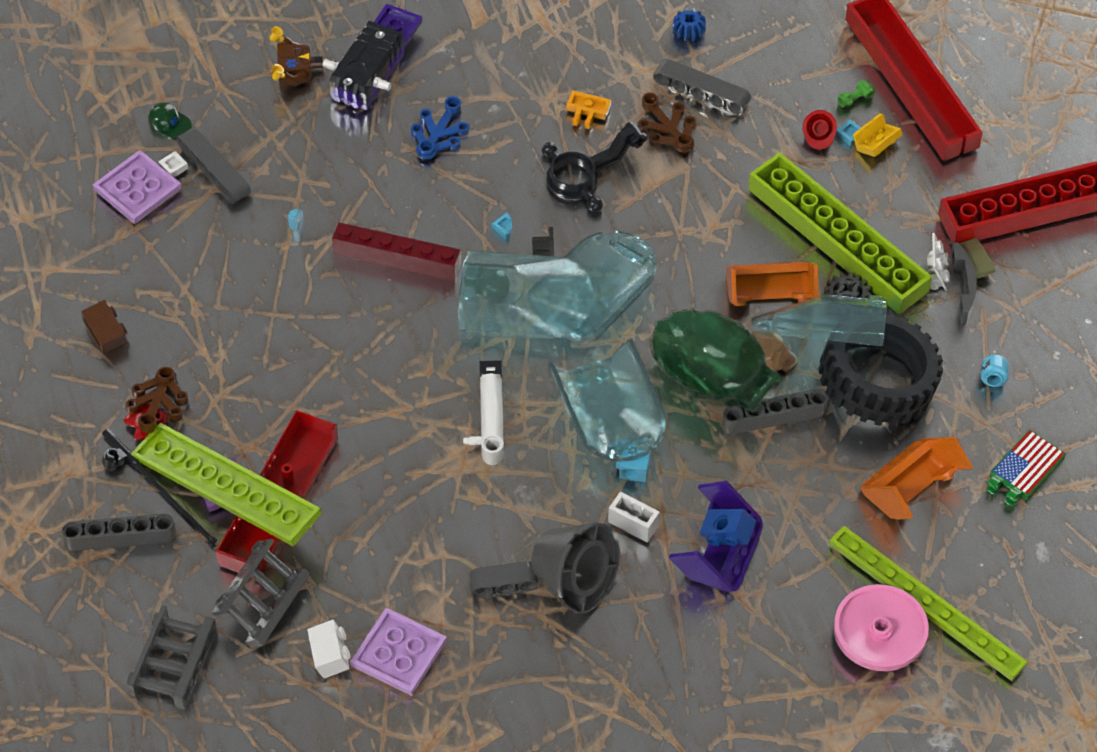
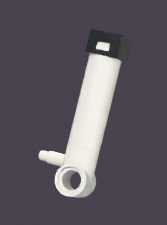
M502 360L480 361L481 436L463 438V444L481 445L483 461L489 465H496L504 458Z

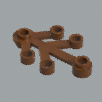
M654 93L644 94L642 97L643 108L646 111H651L662 124L642 119L638 122V126L644 133L652 130L672 135V137L661 136L659 133H652L649 136V144L653 147H658L661 144L672 145L679 152L691 151L694 148V139L691 136V132L696 126L695 117L686 116L684 118V130L681 133L677 128L680 117L684 114L685 106L680 102L674 103L670 121L658 106V96Z
M161 367L155 374V378L132 386V395L136 399H130L126 402V411L128 413L135 414L139 411L140 406L151 402L148 412L140 415L138 419L139 428L144 433H152L156 429V415L161 403L169 411L170 420L179 421L182 419V409L177 407L165 392L168 387L175 395V403L179 406H184L188 403V394L177 385V374L170 367ZM157 387L155 391L145 395L146 390Z

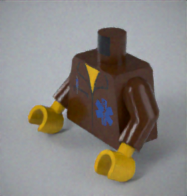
M278 26L272 28L270 40L272 42L279 41L277 44L278 64H274L270 70L273 73V80H279L280 86H298L305 81H310L312 79V69L323 68V56L311 57L310 46L299 44L285 35L282 36L283 30Z

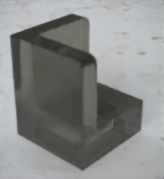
M549 227V236L532 237L533 260L554 259L553 227Z

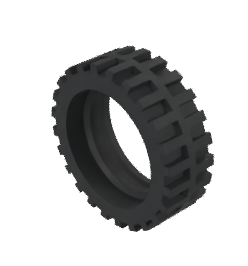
M866 310L859 311L856 317L850 314L846 317L845 322L840 320L836 327L832 329L819 361L818 371L819 374H822L820 382L822 386H827L825 392L827 396L835 398L834 404L838 408L843 406L847 409L846 414L851 417L855 414L861 417L860 421L865 423L867 420L874 421V425L881 426L883 422H888L889 426H896L898 421L906 424L909 423L911 417L917 419L922 411L928 408L943 374V367H941L943 362L942 355H937L939 348L936 343L932 344L930 342L932 337L928 333L923 334L920 331L921 326L917 323L915 325L908 323V318L904 316L901 319L894 317L892 312H887V315L880 314V310H873L871 314H867ZM861 347L878 348L890 352L909 367L914 376L915 384L898 389L884 388L872 384L854 371L847 360L846 353Z

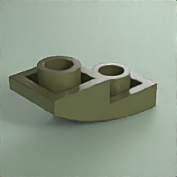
M977 238L959 243L973 264L976 279L996 272L989 255Z

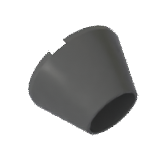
M593 522L551 529L544 532L534 546L531 557V566L534 574L560 603L571 612L582 614L597 607L601 603L599 599L605 591H610L616 578L620 560L619 542L613 536L612 532L614 530L606 524Z

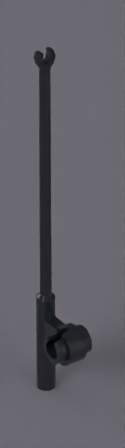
M105 429L102 435L114 448H109L104 452L102 458L104 467L108 470H114L121 462L127 460L208 540L211 547H215V542L218 540L207 533L139 463V460L131 455L132 452L109 429Z

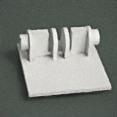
M932 233L933 251H930L927 255V272L932 276L930 289L936 290L938 287L943 286L945 292H947V283L950 282V274L947 270V265H950L949 255L947 252H944L942 241H938L935 233Z

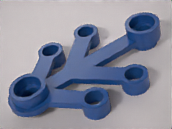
M450 96L445 100L446 111L437 126L432 119V112L429 109L420 111V120L426 124L430 133L429 139L426 140L421 124L416 123L411 126V135L416 137L419 143L416 152L420 158L431 159L436 155L437 151L447 148L455 151L460 148V139L456 136L450 137L447 141L437 143L438 139L454 134L466 136L469 133V124L466 122H460L455 126L446 128L452 116L458 114L461 110V100L458 97Z

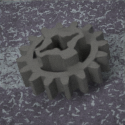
M842 272L839 278L833 275L832 281H827L824 289V301L829 302V308L835 307V313L841 310L843 315H846L847 312L854 315L855 310L859 312L863 311V307H868L871 298V287L866 286V279L860 281V275L852 277V272H849L848 276H845Z

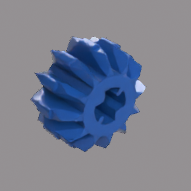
M685 8L683 12L678 11L677 15L674 16L673 32L677 34L678 39L684 38L685 42L691 39L694 42L695 38L701 39L702 34H705L706 19L705 16H702L701 11L695 12L694 8L688 11Z

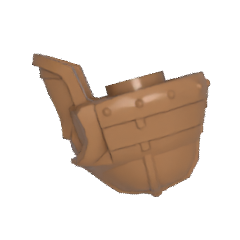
M772 330L770 333L754 331L745 338L741 345L739 363L743 372L752 376H764L781 369L784 372L793 370L797 365V357L783 344L784 341L780 337L778 330Z

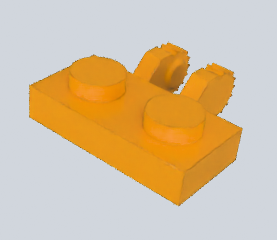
M572 90L566 104V110L575 112L573 126L579 125L582 114L587 115L585 129L590 130L594 117L606 119L611 107V100Z

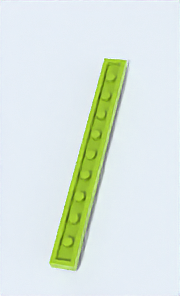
M843 526L829 540L831 547L882 585L899 588L914 597L922 606L930 621L1009 680L1013 681L1026 667L1028 661L847 527Z

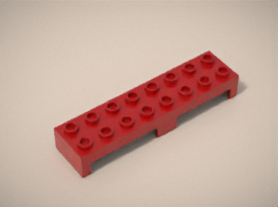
M296 410L263 467L260 476L305 499L338 440L337 424ZM236 515L216 550L218 565L239 573L252 554L251 549L256 542L272 538L274 543L269 551L274 555L282 540ZM263 558L257 569L264 573L269 563Z

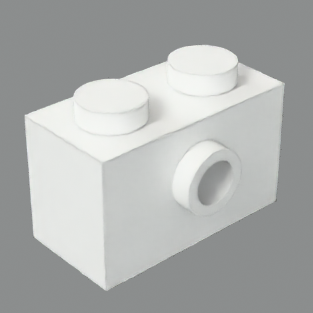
M620 491L609 507L608 522L648 543L659 527L660 512Z
M330 620L307 629L314 665L323 678L350 669L348 659H351L347 646L344 644L346 634L342 626L338 627L334 620Z

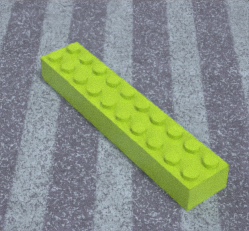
M777 153L750 173L749 191L848 273L852 272L853 277L860 275V281L866 279V286L871 287L870 291L899 315L930 291L932 276L782 153Z

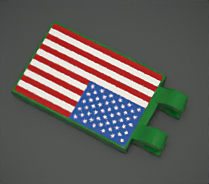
M1029 429L991 470L990 477L992 478L988 481L987 484L989 486L986 490L994 495L1002 485L1010 489L1006 494L1008 498L1004 501L1010 507H1013L1020 497L1027 501L1065 459L1066 453Z

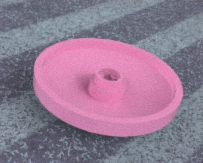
M868 585L854 590L842 600L834 620V634L842 652L854 663L876 671L897 670L912 663L922 653L929 631L926 613L919 602L907 592L889 585Z

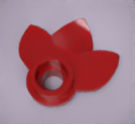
M150 403L140 406L137 413H129L123 420L125 424L136 428L134 440H144L150 434L144 433L139 428L138 420L140 415L148 412ZM158 410L156 415L157 425L159 423L167 425L168 416L166 412Z

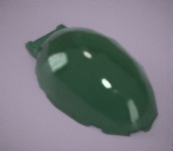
M694 308L673 310L671 314L662 320L657 319L654 322L653 326L655 328L649 338L651 355L662 372L691 397L716 406L732 407L741 405L754 413L757 410L756 406L774 384L782 380V377L777 372L767 367L765 352L756 337L741 323L711 310H705L704 312L697 311Z

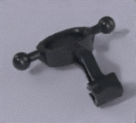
M628 122L621 129V132H618L608 149L591 157L579 152L558 154L556 144L546 142L542 146V154L553 160L546 177L549 189L557 196L565 199L585 198L588 210L594 213L602 210L603 201L601 198L591 194L598 183L597 172L621 161L630 146L636 149L640 148L647 141V135L636 123ZM574 164L585 168L590 177L584 183L575 185L559 181L554 174L561 166Z

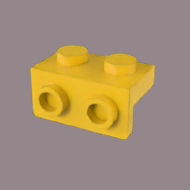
M879 113L853 134V138L858 152L876 157L903 134L901 128L886 124L884 114Z

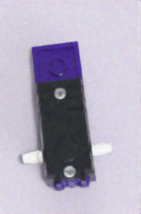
M386 3L375 21L367 22L361 34L356 38V42L354 41L340 62L327 59L323 61V67L333 70L329 80L331 97L337 102L343 101L345 105L350 106L351 104L353 108L367 110L381 89L389 91L392 83L387 82V80L404 56V48L421 25L422 16Z

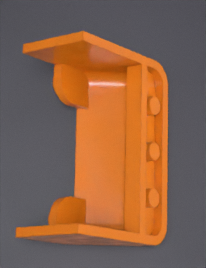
M813 262L725 266L729 302L734 304V306L747 305L746 301L761 299L795 298L798 299L799 303L811 302V298L819 299L818 264Z
M956 437L922 438L913 442L860 486V489L864 496L890 519H911L913 515L908 505L911 499L933 481H947L955 475V471L970 470L973 466Z

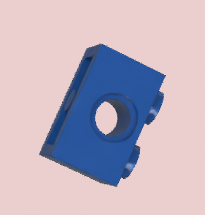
M708 509L700 534L713 546L748 545L756 520L744 509Z

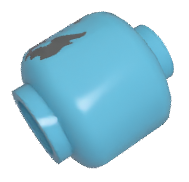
M1000 355L985 357L980 368L982 382L991 387L1004 385L1009 378V363L1007 359Z

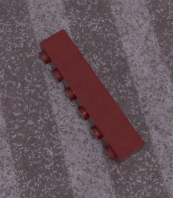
M338 222L332 237L333 253L336 255L456 281L461 268V249Z

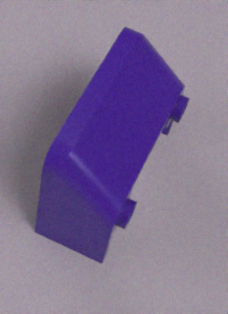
M728 481L700 484L698 489L710 501L708 509H744L756 520L748 545L713 546L708 543L704 556L699 551L670 554L669 559L692 581L725 592L736 591L741 585L763 529L762 519Z

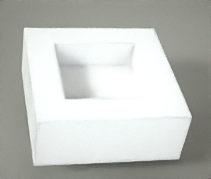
M176 151L158 161L159 166L173 177L188 169L187 162Z

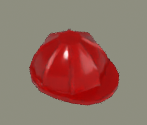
M815 110L805 117L802 130L808 144L818 150L826 149L832 144L837 132V123L831 113L826 110Z

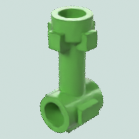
M861 80L856 85L857 90L851 93H841L837 97V101L844 108L853 105V100L864 96L867 100L871 99L875 95V87L870 82Z

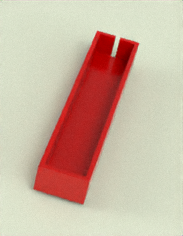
M857 0L848 3L846 22L941 159L946 161L959 156L961 151L965 154L980 148L982 130L889 0Z

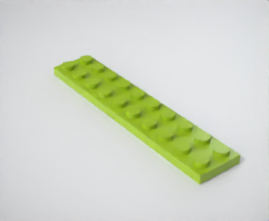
M159 423L156 429L131 453L132 456L145 466L291 546H294L323 514L320 507L162 423Z

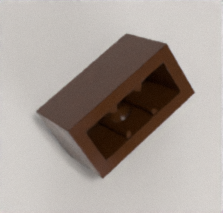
M103 300L81 311L82 321L102 354L126 344L125 335L128 334L122 322L118 323L116 319L117 314L112 305L108 306L106 301Z

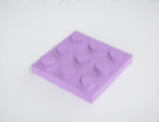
M141 150L93 184V190L133 224L139 222L182 189L179 181Z
M385 608L350 661L351 667L412 696L447 642V637Z

